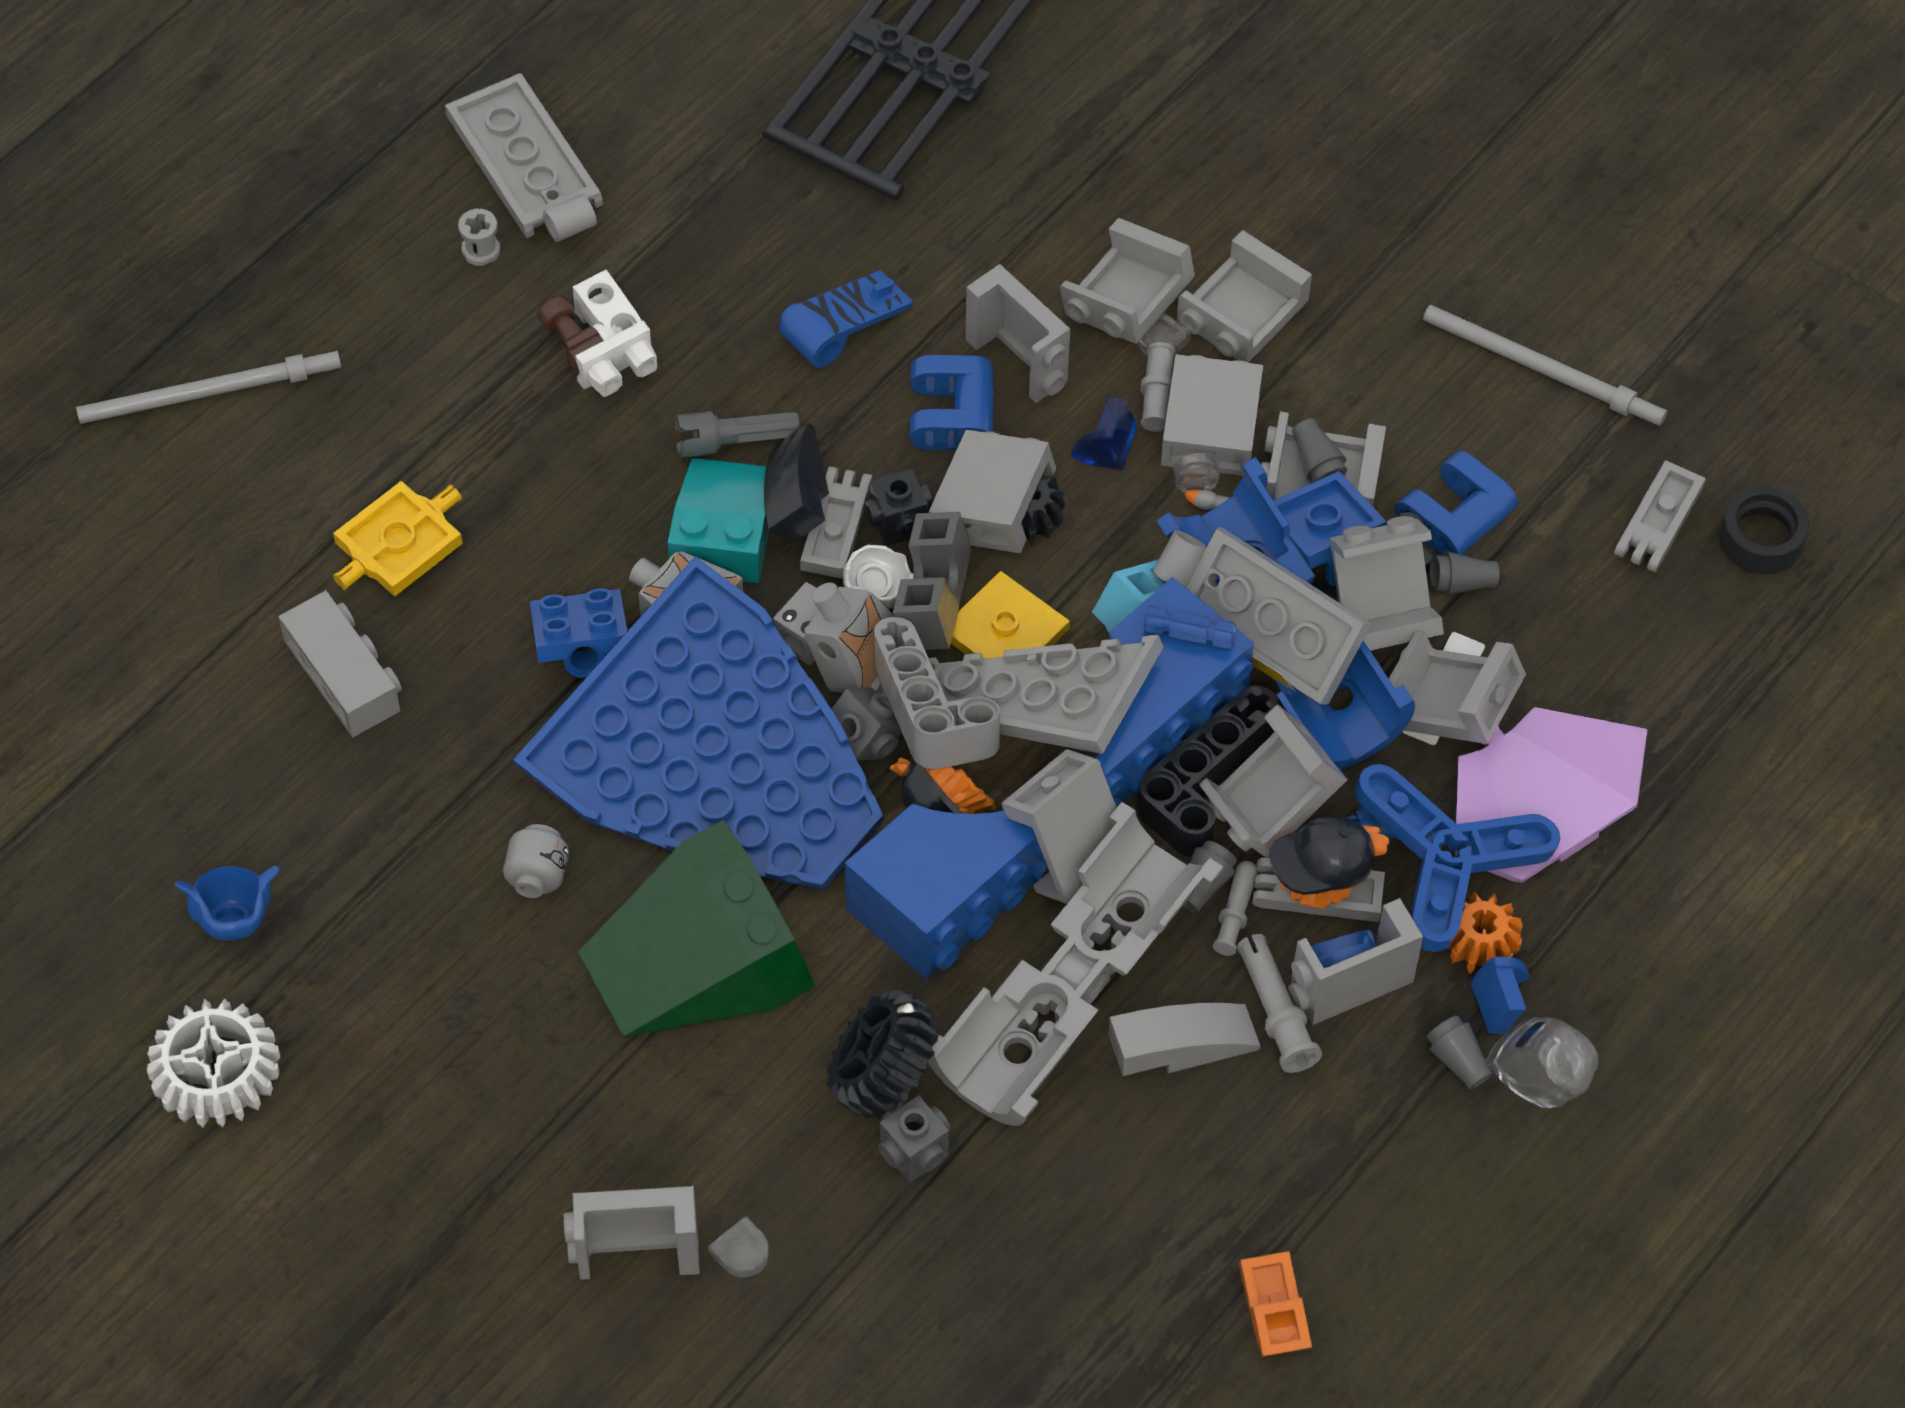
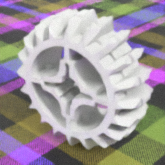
M225 998L218 1009H212L210 1002L204 999L201 1006L202 1010L193 1012L192 1008L185 1005L183 1010L185 1017L179 1020L169 1016L167 1025L170 1031L156 1030L155 1040L157 1045L149 1047L148 1056L151 1063L148 1064L147 1073L149 1079L153 1081L151 1087L154 1095L158 1099L162 1098L163 1106L169 1113L177 1110L179 1119L183 1120L184 1123L195 1115L197 1124L202 1127L205 1126L210 1117H215L217 1124L223 1127L226 1115L234 1113V1116L242 1121L244 1107L249 1106L259 1110L261 1102L258 1095L271 1096L273 1090L271 1080L278 1079L279 1076L277 1062L280 1059V1052L278 1046L274 1044L276 1040L272 1029L265 1027L264 1020L259 1013L250 1016L248 1008L243 1003L232 1011L230 1003ZM219 1037L231 1038L237 1041H224ZM213 1051H215L217 1056V1063L214 1064L215 1075H212L211 1072V1062H213ZM202 1084L204 1086H207L209 1089L196 1088L190 1085Z

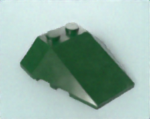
M724 820L681 842L578 951V955L623 1037L683 1027L684 1025L728 1019L729 1017L772 1011L815 988V984L792 933L749 855Z

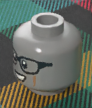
M540 824L529 825L525 829L514 833L511 837L503 864V875L509 884L515 887L516 892L522 896L537 898L542 896V894L551 893L557 890L563 882L569 858L568 845L555 829Z

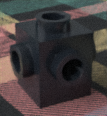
M913 469L900 473H887L879 479L870 481V500L865 501V509L871 526H877L885 546H890L910 540L916 513H928L933 501L928 486L926 484L920 485Z

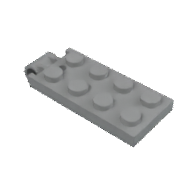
M521 73L445 105L446 116L526 239L534 235V228L543 224L546 225L548 232L556 242L597 225L591 203L595 208L603 205L601 192Z
M1217 527L1207 547L1193 536L1174 530L1153 569L1155 575L1167 582L1173 577L1225 620L1234 622L1236 629L1254 642L1253 657L1281 673L1290 685L1319 704H1329L1372 625L1222 527ZM1219 575L1220 582H1219V584L1217 585V584H1216V577Z

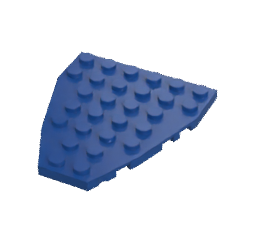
M696 556L513 759L515 765L587 822L673 852L681 842L724 820L749 855L761 878L823 891L845 867V862L858 852L884 821L882 811L870 790L864 772L857 762L841 723L812 679H809L797 661L796 655L789 644L785 643L767 611Z

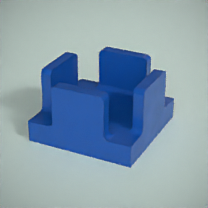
M1340 471L1273 500L1290 526V538L1310 569L1325 563V578L1331 586H1335L1336 582L1330 538L1343 535V531L1350 527L1368 526L1376 528L1387 525V521Z

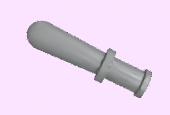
M1242 861L1235 868L1227 906L1220 911L1218 917L1221 928L1218 938L1214 940L1213 949L1222 955L1231 956L1236 953V941L1239 930L1245 928L1248 920L1245 911L1254 888L1255 877L1258 875L1256 865L1251 861Z

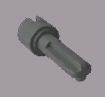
M712 411L676 414L674 419V429L677 432L692 431L693 439H686L676 444L680 458L716 455L721 445L786 439L801 428L798 413L794 411L718 419L717 415H713Z

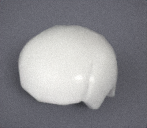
M866 545L853 552L843 569L844 587L867 590L873 593L888 610L895 605L900 580L914 578V573L910 572L906 556L882 545Z

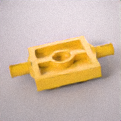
M400 481L333 533L335 543L351 557L352 562L333 575L338 586L346 590L363 575H367L377 580L395 597L463 544L461 533L446 521L443 513L462 500L458 490L449 485L430 500L416 494Z

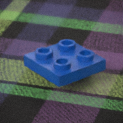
M599 588L593 589L586 594L571 596L555 594L545 596L541 600L530 601L538 663L564 660L566 670L578 678H587L604 659L605 654H608L627 633L620 589L607 590ZM580 647H590V649L585 651H576Z

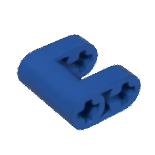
M925 355L916 358L912 362L910 385L916 393L925 396H954V409H925L911 415L909 420V440L912 445L923 450L957 451L966 430L979 432L994 431V366L989 359L981 356Z
M1460 450L1456 451L1440 466V474L1445 484L1463 499L1457 507L1449 512L1423 491L1413 489L1396 503L1395 513L1397 517L1403 513H1413L1419 516L1422 524L1431 531L1432 540L1423 542L1438 555H1442L1444 551L1463 555L1516 509L1518 499L1512 488L1504 480L1472 455Z

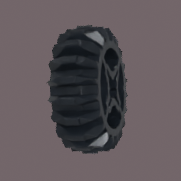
M898 989L892 992L885 990L879 997L873 996L870 998L867 1007H860L853 1021H848V1028L843 1035L838 1036L840 1039L838 1047L831 1053L834 1060L827 1070L830 1074L827 1086L831 1089V1096L838 1100V1103L858 1116L862 1115L867 1119L872 1116L880 1118L886 1111L893 1112L898 1102H905L910 1090L913 1087H918L919 1078L928 1071L926 1065L929 1059L935 1055L932 1047L938 1041L939 1035L936 1033V1030L938 1029L939 1021L934 1018V1011L917 997Z

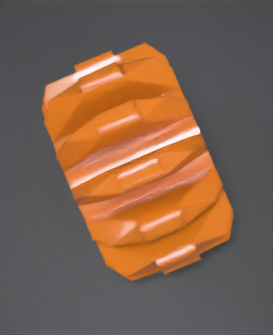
M1476 892L1469 897L1468 903L1464 902L1459 930L1451 945L1446 948L1452 950L1450 955L1452 964L1463 960L1467 961V969L1470 974L1476 969V965L1483 966L1494 957L1512 958L1513 954L1520 950L1522 938L1519 934L1522 930L1521 918L1512 917L1514 910L1512 903L1498 906L1495 893L1488 898V901H1482Z

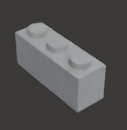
M324 591L278 616L284 642L352 738L400 712L397 693L402 691L398 678L390 667L383 669L377 662L378 654L372 641L366 634L359 637L353 628L355 627L354 619L343 602L336 605L329 593Z

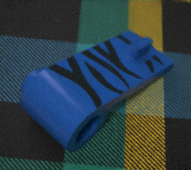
M879 270L804 302L790 305L780 317L779 332L813 367L819 369L831 364L840 355L849 334L911 309L914 301L894 283V280L889 279Z

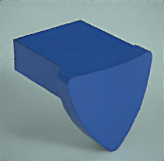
M1494 957L1483 965L1471 982L1473 994L1476 996L1489 1034L1506 1033L1526 1010L1518 984L1529 980L1530 975L1526 965L1519 959Z

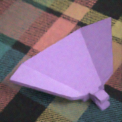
M1534 707L1505 735L1498 726L1489 743H1482L1485 746L1482 750L1458 756L1456 824L1526 814H1539L1554 822L1560 832L1559 846L1548 861L1540 864L1491 870L1488 872L1510 881L1523 883L1559 859L1562 862L1599 838L1600 831L1637 808L1647 729ZM1457 850L1455 851V858L1459 852Z

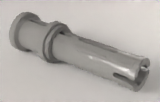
M1262 934L1252 935L1257 953L1253 952L1246 937L1239 942L1237 950L1243 958L1268 1016L1265 1022V1031L1277 1043L1281 1053L1279 1058L1280 1066L1284 1072L1288 1073L1306 1070L1316 1064L1322 1057L1320 1046L1311 1041L1305 1027L1307 1016L1302 1009L1293 1005L1268 947L1266 937Z

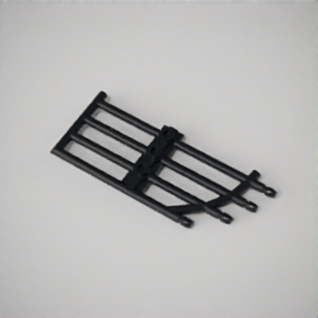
M867 0L765 127L761 135L897 201L903 194L904 185L895 182V180L955 102L961 101L969 105L984 90V85L989 80L991 73L983 70L982 67L1034 0H1013L967 61L959 59L946 51L986 0H964L931 44L925 43L910 34L937 0H916L895 27L874 19L888 0ZM849 49L870 58L807 139L787 130L790 123ZM884 67H889L906 75L843 156L822 147ZM920 84H925L942 92L880 173L858 164Z

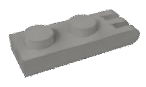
M1665 460L1618 542L1614 554L1623 558L1630 545L1636 547L1630 562L1640 565L1646 553H1649L1652 556L1649 559L1647 569L1656 573L1702 492L1706 478Z
M829 466L826 474L829 494L821 499L826 521L808 533L800 560L801 571L843 579V569L854 549L865 511V501H868L870 481H873V475L864 473L861 478L860 487H855L856 471L846 470L843 482L840 484L836 483L839 469Z
M1260 858L1257 860L1256 870L1259 874L1255 877L1254 887L1258 891L1253 893L1252 901L1256 907L1379 922L1385 872L1371 870L1370 875L1364 882L1360 883L1357 887H1353L1347 899L1343 898L1339 904L1331 902L1325 909H1319L1318 907L1311 908L1307 905H1300L1299 899L1292 900L1289 890L1281 888V882L1271 867L1270 858Z

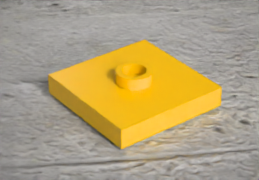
M1000 571L958 611L951 644L964 654L981 653L984 659L1003 657L1004 650L1054 645L1069 630L1070 621Z

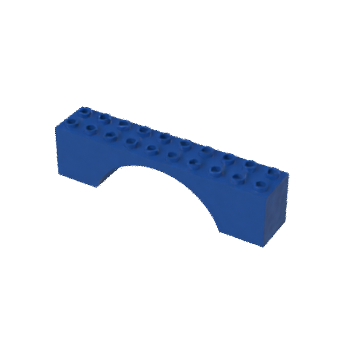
M1172 577L1109 632L1108 640L1119 639L1121 645L1141 643L1142 636L1158 635L1144 630L1146 611L1152 605L1168 608L1167 613L1173 614L1174 610L1211 617L1210 622L1217 623V619H1225ZM1236 629L1233 645L1228 649L1212 646L1213 641L1207 640L1206 644L1169 637L1170 632L1163 631V635H1159L1164 648L1104 753L1098 754L1095 758L1100 762L1116 807L1121 802L1125 803L1135 793L1139 795L1141 779L1151 768L1241 691L1249 687L1250 673L1253 669L1254 642L1238 629ZM912 804L845 862L846 910L927 980L938 969L944 971L949 968L958 958L960 949L972 939L974 941L981 939L990 930L994 919L1005 909L1011 911L1016 908L1024 899L1026 890L1050 871L1033 828L1008 819L1004 811L961 814L931 810Z

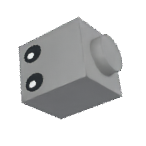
M805 582L773 618V623L796 657L811 666L815 659L804 636L805 629L819 609L812 600V594L817 588Z

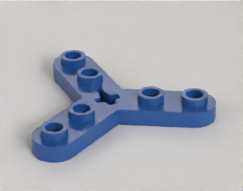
M1376 764L1365 768L1355 785L1356 799L1362 807L1422 859L1410 916L1423 936L1421 948L1426 951L1438 952L1445 950L1455 938L1460 926L1470 873L1546 862L1555 853L1561 839L1559 829L1555 823L1539 814H1526L1456 824L1401 774L1386 765ZM1443 844H1447L1448 848L1452 851H1459L1456 858L1452 857L1449 851H1441Z

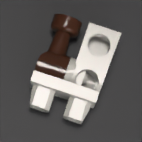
M607 269L573 286L574 308L564 296L554 297L540 308L538 319L547 330L559 332L566 344L569 368L578 375L577 381L584 390L593 386L603 397H606L618 391L623 385L622 376L619 371L630 366L637 377L642 378L656 371L657 356L651 346L650 329L644 321H641L639 315ZM602 288L601 294L589 299L588 295L591 291ZM575 313L583 323L587 322L590 327L582 330L573 321Z

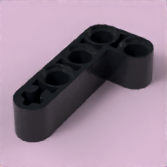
M1256 685L1241 691L1151 768L1141 779L1138 799L1139 817L1150 829L1183 856L1192 857L1196 847H1202L1205 841L1213 842L1216 815L1214 808L1203 798L1207 794L1199 784L1205 778H1208L1216 785L1221 783L1275 732L1264 717L1276 705H1279V702L1274 692L1267 687ZM1222 740H1224V741H1228V742H1230V743H1232V744L1223 745V744H1219L1217 741H1222ZM1194 768L1199 770L1200 772L1191 773L1185 771L1184 769ZM1162 796L1167 798V800L1158 801L1154 800L1152 797ZM1187 825H1196V826H1199V827L1202 828V829H1200V830H1190V829L1186 828L1185 826H1187Z

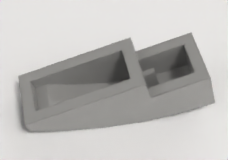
M1193 1003L1170 1005L1112 1016L1109 1021L1108 1035L1122 1076L1161 1066H1166L1167 1072L1171 1073L1260 1050V1043L1245 1004Z

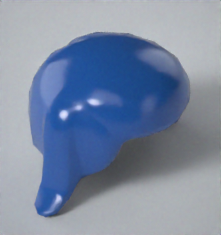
M235 866L220 867L200 876L193 886L183 881H176L175 886L186 894L189 916L201 926L206 934L218 940L236 941L249 937L259 929L266 910L270 905L271 881L279 873L280 868L273 866L261 875H258L250 870Z

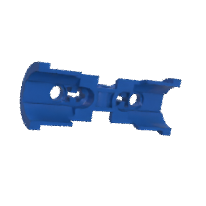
M1256 457L1242 465L1244 469L1243 478L1234 490V496L1202 517L1199 514L1190 517H1177L1169 512L1156 520L1168 539H1170L1174 530H1178L1198 539L1206 547L1217 527H1222L1309 584L1312 583L1315 577L1290 538L1289 524L1266 490L1267 474ZM1219 575L1216 577V584H1217V585H1218L1219 582H1220ZM1364 640L1336 691L1347 689L1353 693L1352 702L1345 709L1334 710L1330 708L1329 704H1319L1295 687H1293L1295 690L1293 691L1275 680L1281 689V692L1276 695L1286 711L1303 723L1339 770L1364 761L1390 744L1406 728L1415 711L1414 700L1405 686L1402 684L1396 689L1393 687Z

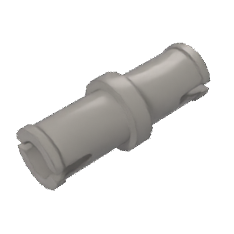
M1155 342L1148 346L1146 376L1141 380L1140 391L1144 395L1141 426L1151 432H1160L1165 429L1172 382L1173 357L1175 355V348L1165 342Z

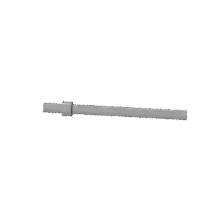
M1429 305L1424 314V321L1610 404L1611 410L1624 416L1631 413L1657 426H1661L1666 418L1667 410L1638 398L1636 391L1620 385L1616 388L1433 305Z
M338 351L306 358H303L302 354L285 357L286 362L78 406L76 407L80 424L288 379H290V383L308 380L307 375L342 368Z

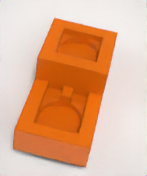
M1290 1252L1240 1260L1241 1277L1261 1356L1266 1357L1312 1348L1303 1300L1298 1296Z

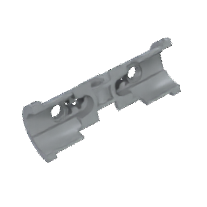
M1123 802L1119 804L1109 817L1112 829L1078 870L1079 878L1083 885L1051 923L1055 932L1067 940L1041 972L1022 960L993 997H991L989 990L983 988L944 1037L939 1035L938 1041L932 1047L935 1055L929 1059L928 1064L937 1076L969 1105L1001 1123L1019 1126L1025 1122L1029 1114L1038 1105V1101L1032 1097L1097 1013L1098 1009L1093 1007L1091 1003L1110 981L1111 974L1114 972H1118L1121 975L1128 974L1192 893L1206 891L1223 870V866L1211 858L1204 865L1191 863L1186 865L1155 845L1154 840L1138 821L1136 811ZM1125 903H1136L1141 906L1144 914L1135 922H1126L1117 915V910ZM1112 927L1116 933L1111 939V950H1094V942L1100 945L1105 943L1111 935ZM1050 1010L1054 1011L1056 1023L1048 1020L1044 1022L1038 1030L1037 1040L1032 1033L1038 1026V1012L1046 1015ZM1022 1043L1031 1049L1032 1055L1026 1062L1015 1064L1006 1059L1004 1056L1005 1050L1012 1044Z

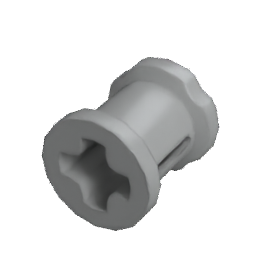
M485 209L467 211L461 216L458 223L460 235L464 238L461 247L462 254L468 263L477 266H484L494 262L500 255L501 249L500 243L494 236L498 227L497 220L490 211ZM481 221L485 222V229H482ZM473 245L477 247V254L474 252Z

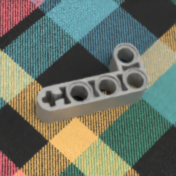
M888 617L880 620L874 627L875 670L915 762L924 768L940 769L984 760L994 756L1000 748V709L998 704L990 698L981 696L948 702L915 626L911 621L901 617Z

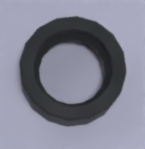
M1757 486L1738 492L1726 507L1719 532L1721 548L1729 560L1743 570L1757 574H1777L1792 567L1801 557L1810 526L1807 511L1797 498L1782 489L1770 486ZM1763 514L1774 517L1786 526L1791 534L1790 539L1777 546L1760 545L1752 542L1742 534L1738 528V522L1749 515Z

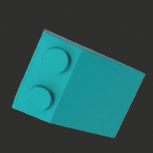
M692 458L674 509L668 538L669 558L675 552L683 551L742 577L743 582L759 584L769 535L764 505L766 466Z

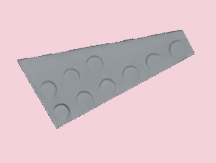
M1159 635L1142 636L1141 643L1121 645L1119 639L1102 640L1100 647L1076 649L1071 643L1004 650L1003 657L984 659L981 653L965 654L963 661L939 663L936 657L929 658L948 702L981 696L990 698L998 704L1000 709L1001 735L1103 754L1164 646ZM877 676L870 688H873L878 694L887 697Z

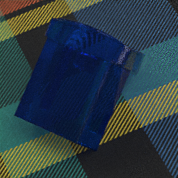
M1108 397L1097 431L1083 436L1074 444L1071 452L1073 458L1092 466L1124 470L1126 458L1137 428L1125 398Z

